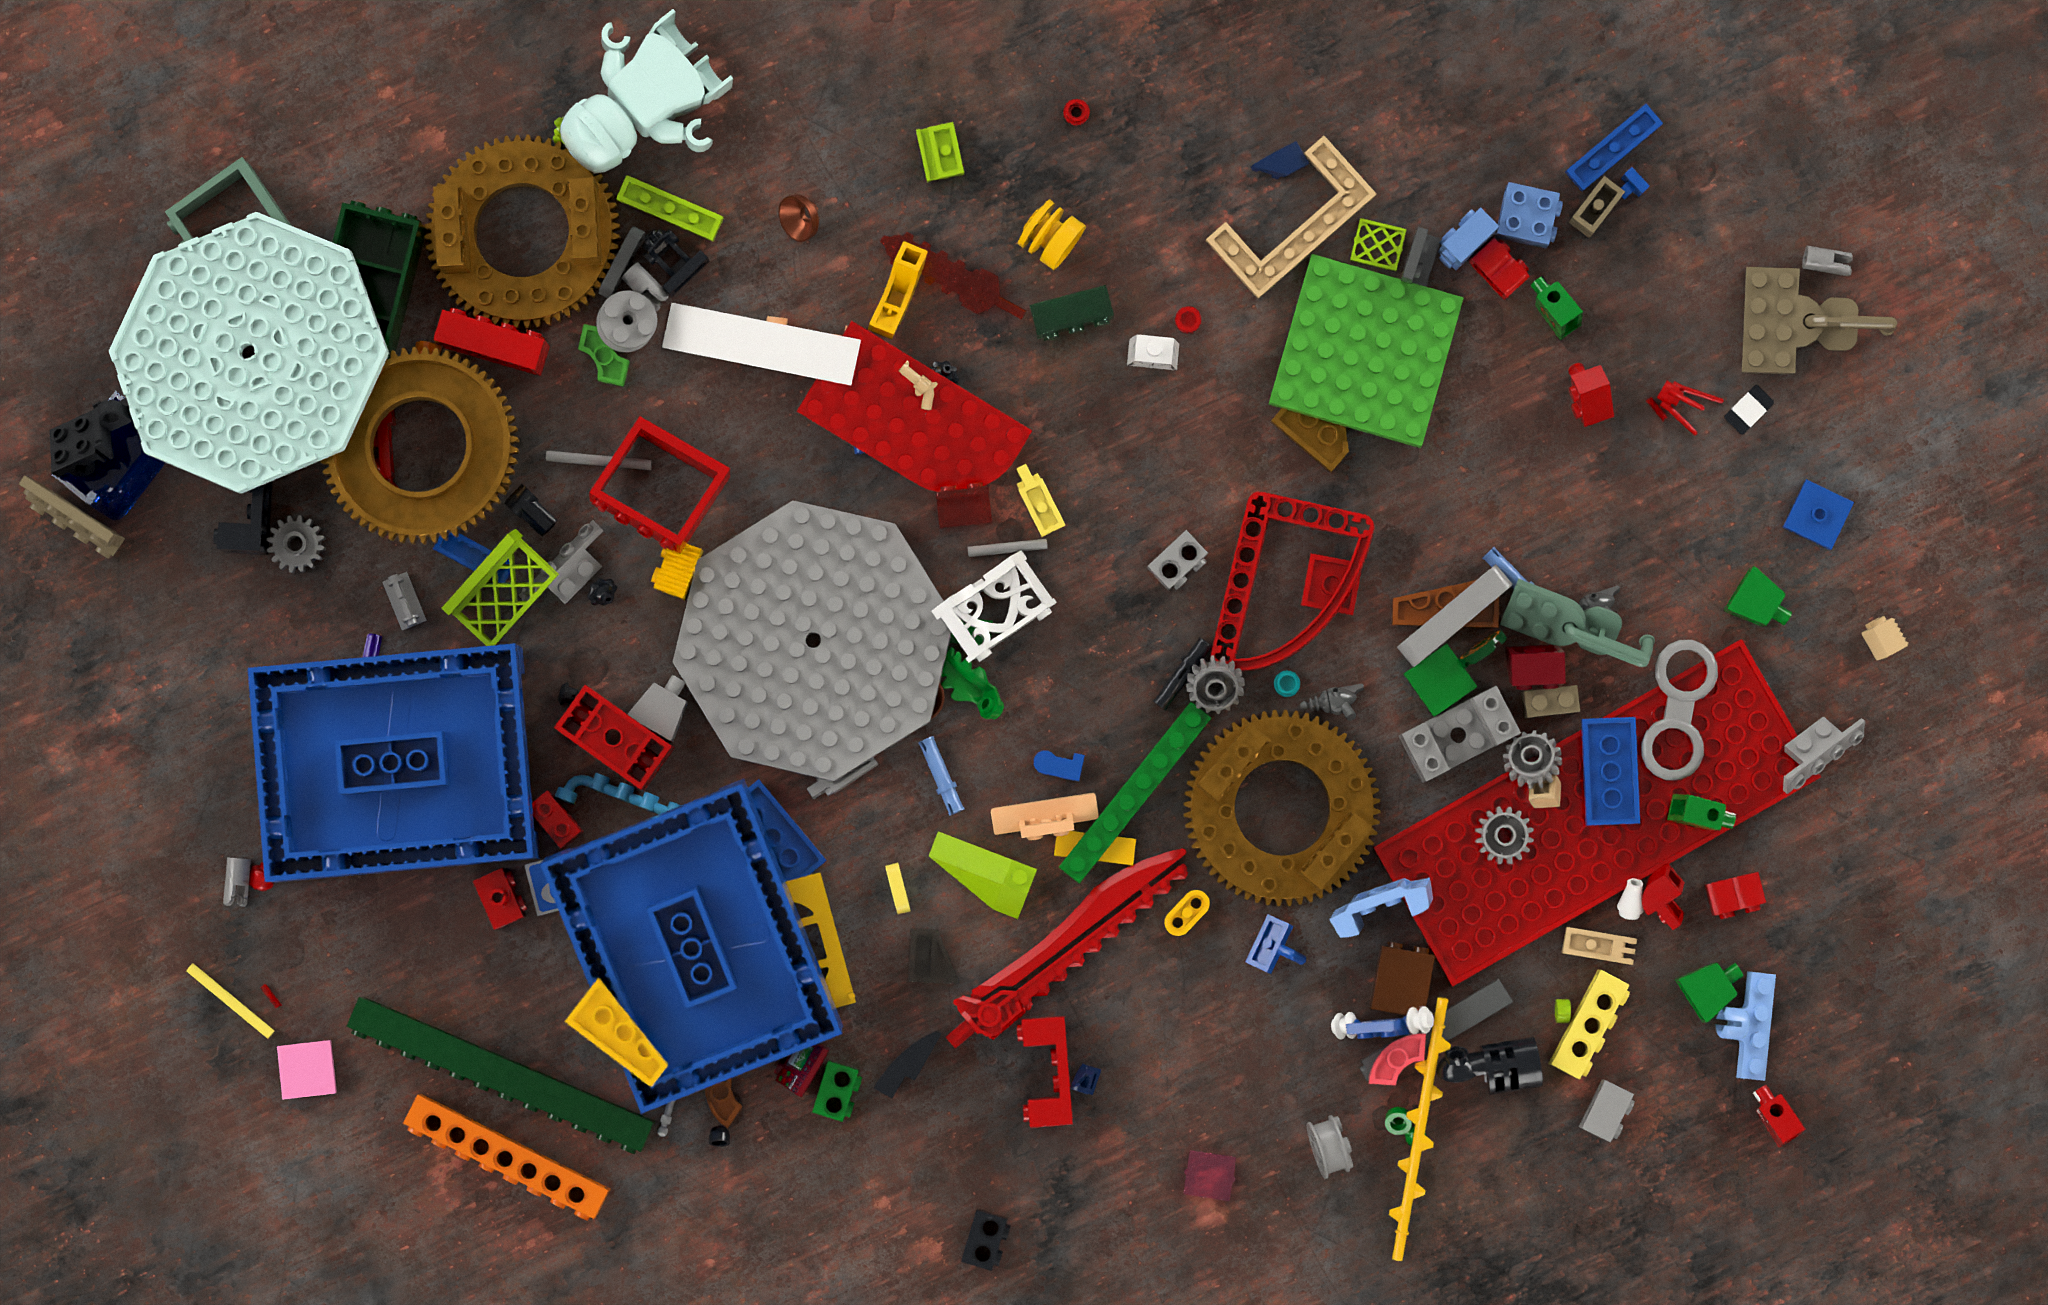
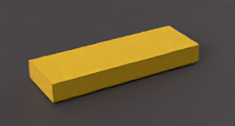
M1069 831L1067 835L1056 836L1054 856L1067 857L1085 833ZM1117 837L1098 861L1133 865L1136 839Z

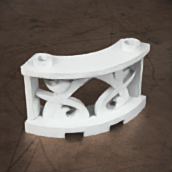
M1022 550L1008 557L983 575L985 581L981 578L973 585H968L931 611L937 620L942 618L968 655L966 658L968 663L976 658L980 662L992 654L991 648L1035 618L1041 621L1052 613L1050 607L1057 603L1054 598H1051L1025 561L1027 558ZM1016 567L1028 582L1027 584L1020 586ZM996 583H1002L1004 586L1003 590L1009 587L1010 591L999 593L995 590ZM1032 588L1040 599L1041 604L1033 609L1027 608L1026 602L1032 600L1033 597L1027 595L1020 598V592ZM984 591V593L994 599L1010 597L1008 613L1003 624L988 623L977 619L983 609L980 592ZM969 602L976 605V611L973 616L969 615L973 611V609L971 610L967 607ZM1018 613L1025 617L1014 625ZM970 626L975 628L972 636L967 630ZM990 633H1002L990 641ZM977 635L983 639V643L979 646L974 640Z

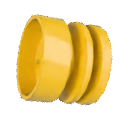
M1049 199L1029 218L1017 244L1024 248L1033 240L1028 252L1033 254L1040 247L1044 248L1040 261L1052 270H1055L1074 248L1082 236L1086 225L1073 216L1065 220L1064 223H1061L1060 219L1064 210L1059 207L1050 215L1055 203Z

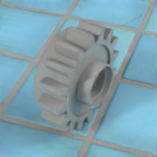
M298 515L296 521H294L292 516H287V523L278 520L280 528L278 530L271 528V532L275 535L273 538H267V541L273 544V547L268 548L267 552L275 553V556L271 559L272 562L281 561L279 568L284 570L289 566L290 573H295L296 568H299L301 573H305V567L307 566L314 569V561L316 559L322 561L323 559L319 555L320 551H326V548L321 545V542L326 540V537L318 534L321 531V527L315 526L312 528L314 521L309 518L304 523V517ZM295 538H301L303 542L301 549L298 551L291 549V542Z
M1214 655L1211 656L1210 662H1206L1203 658L1200 659L1201 666L1193 665L1192 672L1194 674L1190 673L1187 675V681L1190 683H1187L1186 687L1187 692H1191L1189 694L1190 701L1196 700V708L1203 707L1206 709V713H1209L1211 710L1216 711L1217 714H1220V711L1223 709L1230 711V706L1233 703L1238 705V696L1244 695L1242 686L1245 683L1244 678L1241 677V669H1235V662L1233 660L1226 664L1224 656L1219 661L1215 660ZM1215 682L1222 684L1217 688L1210 687Z
M1533 730L1532 734H1526L1524 731L1519 738L1514 736L1512 738V745H1506V751L1509 754H1503V760L1506 763L1504 765L1505 772H1510V780L1514 781L1518 778V786L1522 787L1524 783H1528L1529 789L1533 788L1534 783H1538L1539 787L1543 788L1544 780L1552 783L1551 775H1559L1560 772L1557 766L1562 765V758L1559 757L1561 750L1560 747H1556L1555 739L1548 740L1547 733L1544 732L1542 735L1536 733V730ZM1529 757H1538V760L1535 762L1526 761Z
M1509 806L1505 812H1502L1501 807H1496V814L1487 811L1488 819L1480 818L1478 820L1483 826L1474 831L1481 836V838L1475 840V843H1482L1483 847L1480 848L1479 852L1487 851L1489 853L1487 855L1488 861L1497 857V864H1501L1503 859L1506 858V862L1512 864V857L1521 860L1522 855L1520 853L1522 851L1529 853L1530 850L1526 845L1533 842L1534 839L1528 837V833L1534 830L1533 828H1527L1526 824L1529 818L1521 819L1522 812L1520 810L1513 814L1512 808ZM1501 828H1506L1511 833V838L1507 843H1502L1498 839V831Z

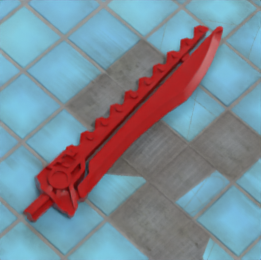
M1181 848L1147 858L1112 875L1094 887L1081 904L1043 941L987 981L974 988L970 997L963 995L954 999L953 1004L957 1006L958 1011L965 1020L945 1036L951 1045L956 1049L975 1032L977 1034L981 1033L992 1040L998 1037L1024 1015L1027 1010L1031 1009L1033 996L1048 995L1050 991L1049 982L1065 981L1068 975L1066 974L1067 967H1082L1085 961L1084 953L1099 952L1102 947L1100 939L1116 938L1120 931L1118 930V924L1134 923L1137 917L1136 909L1151 908L1154 903V894H1168L1171 889L1170 880L1186 879L1189 872H1187V866L1183 863L1151 887L1148 884L1186 854V850ZM1138 890L1142 892L1141 896L1018 990H1001L987 1000L980 1001L981 997H985L999 986L1013 987Z

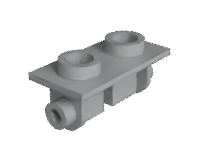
M407 572L400 575H392L388 577V580L382 582L402 631L427 621Z

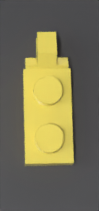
M1026 464L1016 468L1022 480L1017 483L1018 491L1041 537L1066 526L1039 474L1037 473L1032 476Z

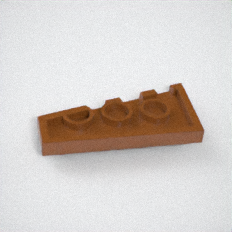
M1476 580L1393 598L1392 625H1424ZM1499 597L1463 627L1499 628Z

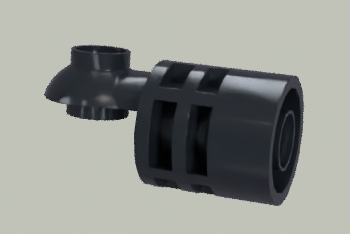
M1534 1037L1481 1045L1480 1051L1468 1053V1050L1464 1047L1454 1046L1450 1050L1445 1051L1444 1057L1436 1068L1439 1078L1452 1083L1465 1082L1475 1076L1483 1075L1485 1083L1488 1082L1489 1095L1543 1086L1540 1056Z

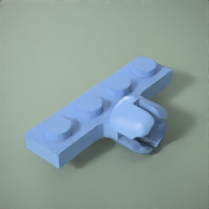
M1747 971L1743 1007H1724L1716 1015V1019L1728 1020L1727 1025L1715 1024L1718 1036L1739 1041L1736 1078L1765 1081L1775 974Z

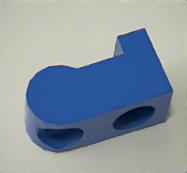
M1043 750L1035 755L1034 766L1041 774L1079 782L1085 755L1074 753L1073 760L1056 757L1052 752Z

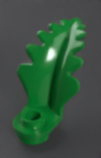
M948 646L941 676L946 677L941 683L942 688H953L950 696L954 701L974 702L978 707L981 717L987 720L997 719L1003 712L1004 703L1000 699L997 688L988 682L985 670L982 667L972 669V661L969 663L966 659L962 661L961 653L957 651L955 654V649L953 647L949 649Z

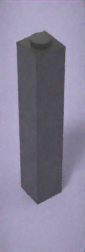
M1495 979L1447 1008L1444 1021L1445 1029H1443L1442 1037L1446 1041H1449L1513 1002L1500 979ZM1432 1027L1426 1033L1425 1054L1429 1050ZM1409 1030V1034L1401 1035V1036H1399L1398 1038L1394 1039L1393 1041H1395V1040H1397V1039H1399V1038H1401V1037H1404V1036H1407V1035H1411L1412 1033H1411L1410 1030ZM1393 1041L1360 1060L1363 1066L1359 1067L1366 1081H1369L1371 1068L1378 1055Z

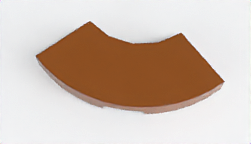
M732 1078L705 1088V1095L710 1110L716 1119L727 1129L743 1107L737 1101L732 1091Z

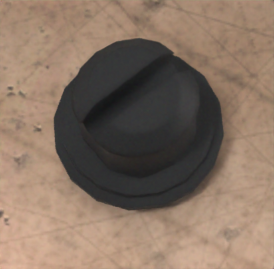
M568 682L561 686L558 696L560 705L564 704V702L571 704L575 699L573 696H577L579 693L578 689L569 687Z

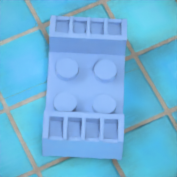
M1403 878L1356 894L1350 903L1336 909L1329 920L1340 938L1356 936L1360 934L1364 926L1361 915L1375 911V907L1385 903L1386 907L1401 902V898L1404 896L1411 915L1415 916L1428 909L1433 900L1430 878L1410 881Z

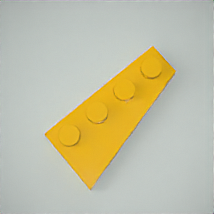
M598 977L565 1022L652 1087L666 1069L668 1063Z

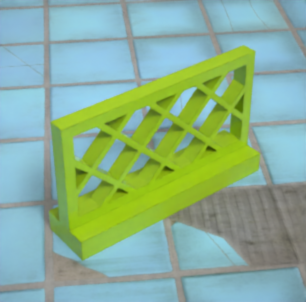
M516 529L504 537L441 608L448 615L453 614L486 646L496 645L559 575L521 539L523 535ZM518 548H521L527 554L528 564H515L514 553ZM528 568L529 582L516 583L515 569ZM533 568H542L549 575V578L545 582H534ZM499 569H510L511 583H498L497 572ZM493 577V583H488L489 580ZM483 587H493L494 601H482L481 589ZM499 587H511L512 601H500ZM517 587L530 588V599L528 601H518ZM495 605L496 619H483L482 606ZM500 605H513L514 616L512 619H501ZM518 605H523L522 608L518 611ZM466 606H477L478 619H469L462 611ZM484 624H496L497 635L493 640L484 633Z

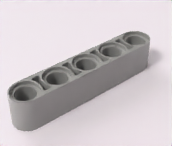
M1495 564L1398 645V650L1415 667L1513 585L1512 582Z

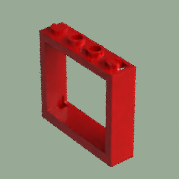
M639 416L590 490L589 498L590 502H592L591 504L596 506L598 511H607L613 514L615 520L625 526L630 524L637 528V532L647 539L652 537L659 541L660 546L665 550L668 548L681 554L729 480L730 468ZM639 436L714 479L678 535L603 492Z

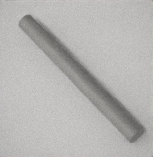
M557 451L546 452V461L607 466L613 457ZM624 458L619 468L651 470L652 460Z

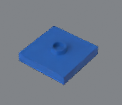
M1806 479L1782 528L1828 550H1832L1854 502Z

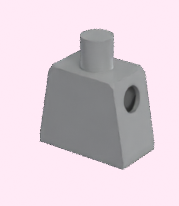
M672 675L665 688L653 683L629 711L628 715L640 724L673 742L688 704L687 701L678 696L685 682Z

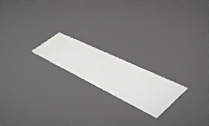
M671 303L662 348L851 385L861 340Z

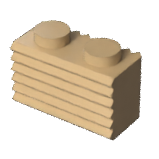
M1885 616L1867 623L1865 625L1867 630L1861 633L1876 660L1887 658L1908 646V642L1905 641L1906 638L1902 637L1903 633L1900 632V628L1897 627V623H1894L1895 619L1893 618L1887 620Z

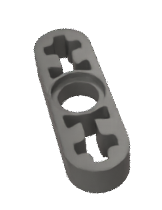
M634 226L630 229L600 286L598 294L609 298L616 293L622 282V276L629 269L646 232Z

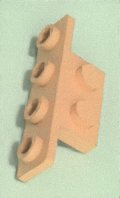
M1095 793L991 809L995 835L1021 831V837H1027L1028 840H1037L1042 838L1043 835L1052 833L1054 836L1067 835L1069 831L1074 830L1073 823L1096 820L1099 817Z

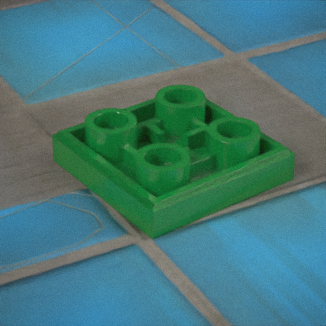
M1445 644L1403 674L1433 717L1478 687L1448 644Z

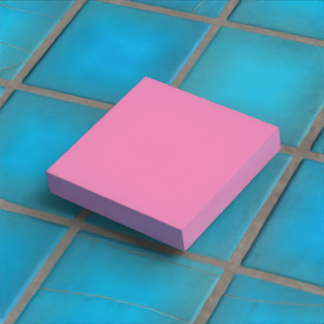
M331 1040L277 1046L282 1099L337 1093Z

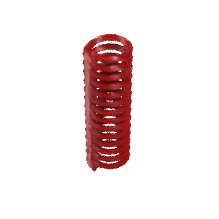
M1652 397L1646 400L1661 420L1667 419L1668 416L1665 415Z
M267 984L260 987L263 990L262 992H266L265 995L270 999L269 1001L272 1002L271 1004L275 1008L282 1006Z

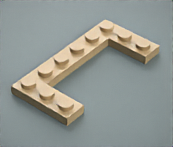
M1325 136L1304 152V155L1338 193L1264 259L1260 261L1226 222L1206 239V242L1257 299L1263 296L1376 196L1374 190Z

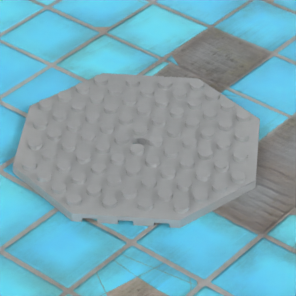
M791 501L698 559L673 664L731 758L835 782L856 767L858 768L877 754L931 722L952 632L942 618L937 620L931 612L944 601L895 523ZM816 633L820 635V645L815 648L808 647L806 638L810 634Z

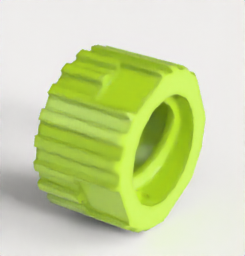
M1556 999V1023H1569L1571 1019L1570 1000Z

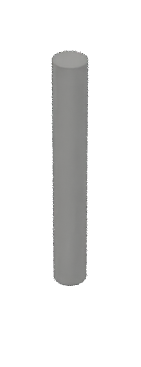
M1047 539L968 547L969 557L1014 553L1021 550L1023 552L1048 549Z

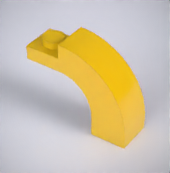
M903 241L894 260L882 298L869 323L868 330L891 340L893 339L916 289L927 257V250Z

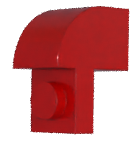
M1669 863L1656 870L1648 878L1642 896V905L1647 916L1657 911L1659 919L1674 930L1682 924L1684 912L1673 899L1682 894L1685 882Z

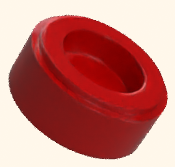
M1190 306L1181 308L1175 316L1177 329L1185 334H1191L1198 330L1201 324L1199 311Z

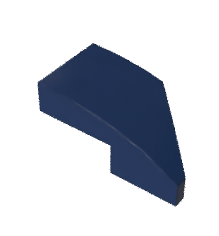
M1295 141L1251 166V169L1255 172L1262 171L1272 175V178L1278 180L1281 176L1287 177L1305 168L1309 162L1299 144Z
M1082 1064L1072 1081L1070 1089L1093 1095L1101 1069Z

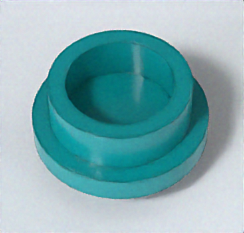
M1288 670L1280 672L1274 679L1275 691L1283 697L1295 695L1300 688V679L1297 674Z

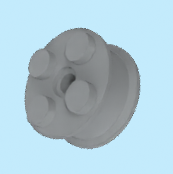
M620 291L611 295L600 308L596 320L597 331L601 340L611 349L618 352H633L645 346L653 336L657 327V313L651 301L644 295L635 291ZM623 319H627L630 325H626Z
M1330 1115L1327 1121L1315 1125L1308 1122L1306 1126L1310 1145L1323 1178L1327 1179L1329 1177L1328 1174L1342 1169L1345 1172H1349L1350 1168L1353 1167L1349 1154L1352 1151L1348 1138H1342L1341 1132L1343 1129L1339 1117Z

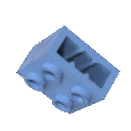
M1508 182L1504 191L1498 219L1499 228L1495 233V237L1547 248L1550 242L1554 243L1557 233V227L1553 226L1555 216L1560 217L1563 202L1559 201L1560 193Z
M1482 208L1477 212L1470 210L1458 224L1460 228L1457 231L1454 228L1450 229L1439 242L1442 245L1438 251L1441 255L1439 259L1447 268L1453 267L1457 270L1499 228V225Z

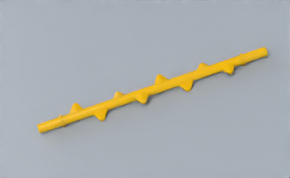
M1438 997L1427 1059L1415 1063V1069L1424 1075L1419 1107L1406 1113V1117L1415 1124L1410 1157L1399 1160L1397 1165L1407 1173L1401 1206L1389 1211V1215L1398 1222V1227L1395 1230L1396 1238L1392 1259L1397 1261H1403L1406 1238L1409 1235L1408 1226L1413 1199L1425 1195L1426 1191L1416 1181L1421 1152L1434 1146V1142L1425 1135L1430 1101L1441 1098L1443 1092L1433 1085L1438 1055L1451 1049V1044L1442 1037L1443 1029H1445L1444 1021L1448 999Z

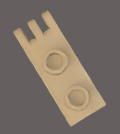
M1566 927L1562 953L1633 965L1634 960L1624 958V953L1635 955L1636 949L1625 948L1626 943L1637 944V939Z

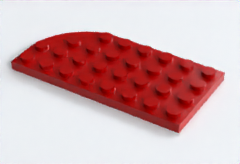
M852 320L842 335L861 340L852 384L846 385L815 379L797 409L798 413L917 485L942 493L972 491L999 478L1013 464L1032 432L1028 427ZM907 360L909 361V367L920 376L924 375L931 382L938 383L934 388L932 410L921 408L923 394L917 396L915 394L916 389L913 387L914 384L899 372V369Z

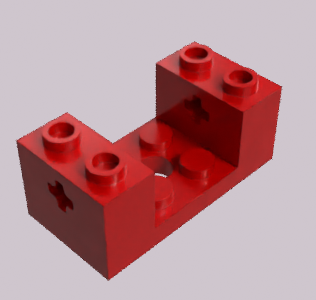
M587 685L583 686L554 727L643 791L646 790L675 749L671 744L644 727ZM613 729L618 730L621 735V739L616 745H610L606 741V734Z
M1051 1016L1022 1019V1024L1017 1025L1018 1041H1023L1024 1047L1056 1044V1049H1051L1052 1066H1057L1058 1075L1053 1076L1054 1093L1059 1092V1096L1028 1098V1104L1023 1105L1024 1122H1029L1030 1128L1071 1125L1073 1121L1065 1017Z

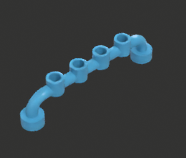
M595 773L594 778L586 775L572 777L567 781L564 788L558 787L554 796L561 801L574 805L578 796L574 790L576 787L583 785L656 814H661L681 806L670 801L668 806L658 803V796L645 792L643 797L634 794L635 788L620 782L618 787L608 784L610 778L599 773Z

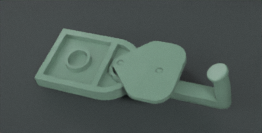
M1518 579L1500 622L1502 626L1551 645L1566 646L1577 642L1579 647L1597 655L1608 654L1639 667H1646L1649 664L1653 644L1655 643L1654 637L1648 634L1643 635L1639 639L1641 650L1617 642L1616 639L1622 627V619L1617 613L1600 606L1583 610L1574 600Z

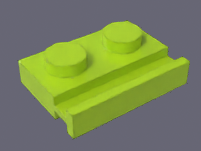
M953 122L916 130L927 182L964 175Z

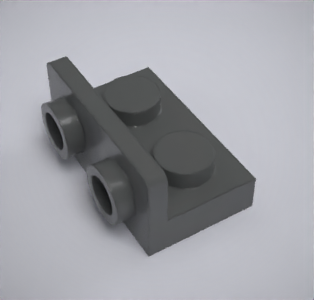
M1418 227L1415 231L1401 277L1403 282L1427 286L1440 244V238L1427 234L1428 229Z

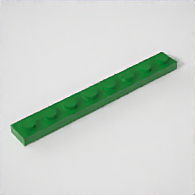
M1192 702L1188 704L1061 863L1059 868L1078 884L1082 882L1211 720L1210 716L1201 709L1196 708V705Z

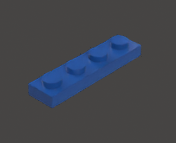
M1645 104L1567 169L1565 173L1583 192L1657 130L1663 122Z

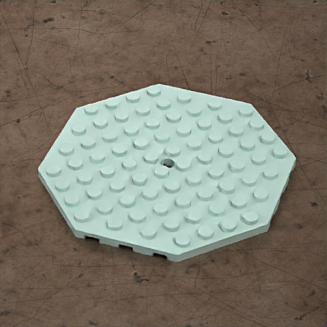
M258 212L246 216L247 218L236 223L230 222L212 230V233L203 237H195L183 242L177 248L170 251H162L153 255L109 349L123 394L126 396L130 407L131 417L140 435L144 453L240 494L344 451L389 355L353 253L345 247ZM247 346H253L255 355L244 359L242 355L243 350Z

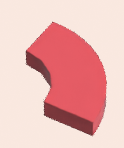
M1426 1034L1407 1035L1386 1046L1378 1055L1371 1068L1368 1083L1396 1086L1398 1075L1406 1066L1413 1062L1424 1061Z

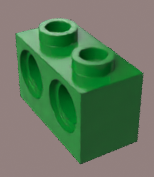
M829 1060L812 1113L841 1122L844 1121L845 1116L850 1118L855 1104L850 1099L853 1091H859L863 1078L858 1076L859 1069ZM841 1071L846 1072L850 1077L849 1084L844 1087L837 1085L835 1082L836 1074ZM837 1097L841 1100L842 1108L840 1111L832 1112L828 1109L827 1101L829 1098Z

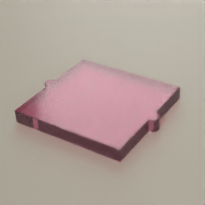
M1190 1150L1187 1169L1184 1170L1186 1179L1183 1194L1230 1201L1232 1182L1235 1181L1233 1175L1236 1157Z

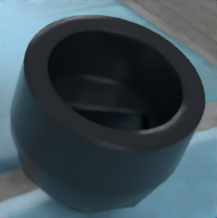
M723 1125L713 1127L709 1133V1144L715 1147L730 1145L729 1130Z

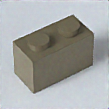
M1604 176L1568 223L1590 238L1625 191Z
M1577 685L1521 692L1524 719L1580 712Z

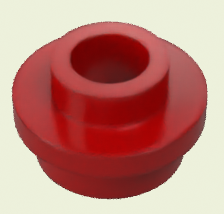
M1073 99L1066 103L1063 114L1069 124L1078 126L1088 120L1090 110L1087 103L1083 100ZM1073 109H1080L1082 114L1079 117H1074L1071 113Z

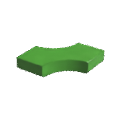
M584 324L578 350L588 354L595 361L598 369V382L624 387L630 361L617 355L613 349L601 340L596 326Z

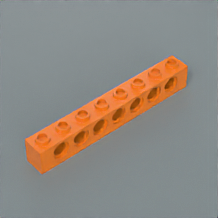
M423 1094L416 1096L403 1124L409 1126L407 1131L419 1137L425 1134L433 1138L431 1143L443 1149L449 1146L456 1150V1156L467 1161L473 1158L480 1162V1168L491 1173L495 1169L504 1174L502 1177L504 1180L515 1185L519 1181L528 1186L526 1189L528 1192L539 1197L543 1193L551 1197L550 1202L563 1209L567 1205L575 1209L574 1214L587 1221L590 1217L595 1219L598 1216L611 1189ZM432 1115L438 1116L441 1120V1126L438 1130H432L428 1125V1120ZM455 1127H459L465 1132V1138L462 1142H456L452 1138V1131ZM479 1139L487 1141L489 1145L486 1154H481L476 1150L475 1145ZM502 1151H507L512 1155L513 1161L511 1165L505 1166L501 1164L499 1156ZM526 1163H531L536 1167L537 1172L533 1178L526 1177L523 1173V1167ZM550 1175H555L560 1179V1187L557 1190L550 1189L547 1185V1178ZM573 1187H579L584 1191V1199L577 1202L572 1199L571 1190Z

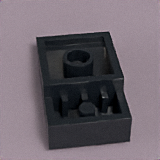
M936 1030L904 1050L881 1075L874 1089L892 1099L905 1076L915 1081L942 1032Z

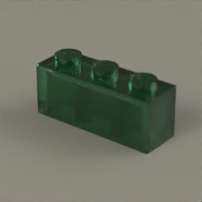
M1106 285L1029 305L1037 339L1043 338L1044 341L1056 339L1059 337L1058 333L1069 331V334L1082 332L1085 330L1084 326L1094 324L1095 328L1110 324L1109 320L1114 319Z

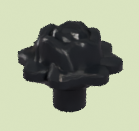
M935 361L933 367H930L954 383L959 381V377L956 374L957 368L951 366L949 361Z
M599 578L590 585V592L587 598L591 600L592 605L600 604L605 606L613 601L617 586L612 579L604 580Z

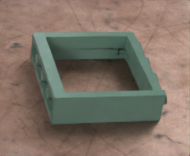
M243 157L165 211L170 219L167 222L168 226L175 235L180 234L183 238V241L180 243L193 239L182 219L241 177H244L270 217L290 226L292 225L251 165Z

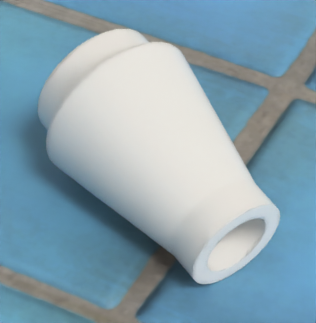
M1631 878L1627 881V886L1617 905L1619 915L1625 919H1638L1644 911L1642 905L1643 882L1641 880Z

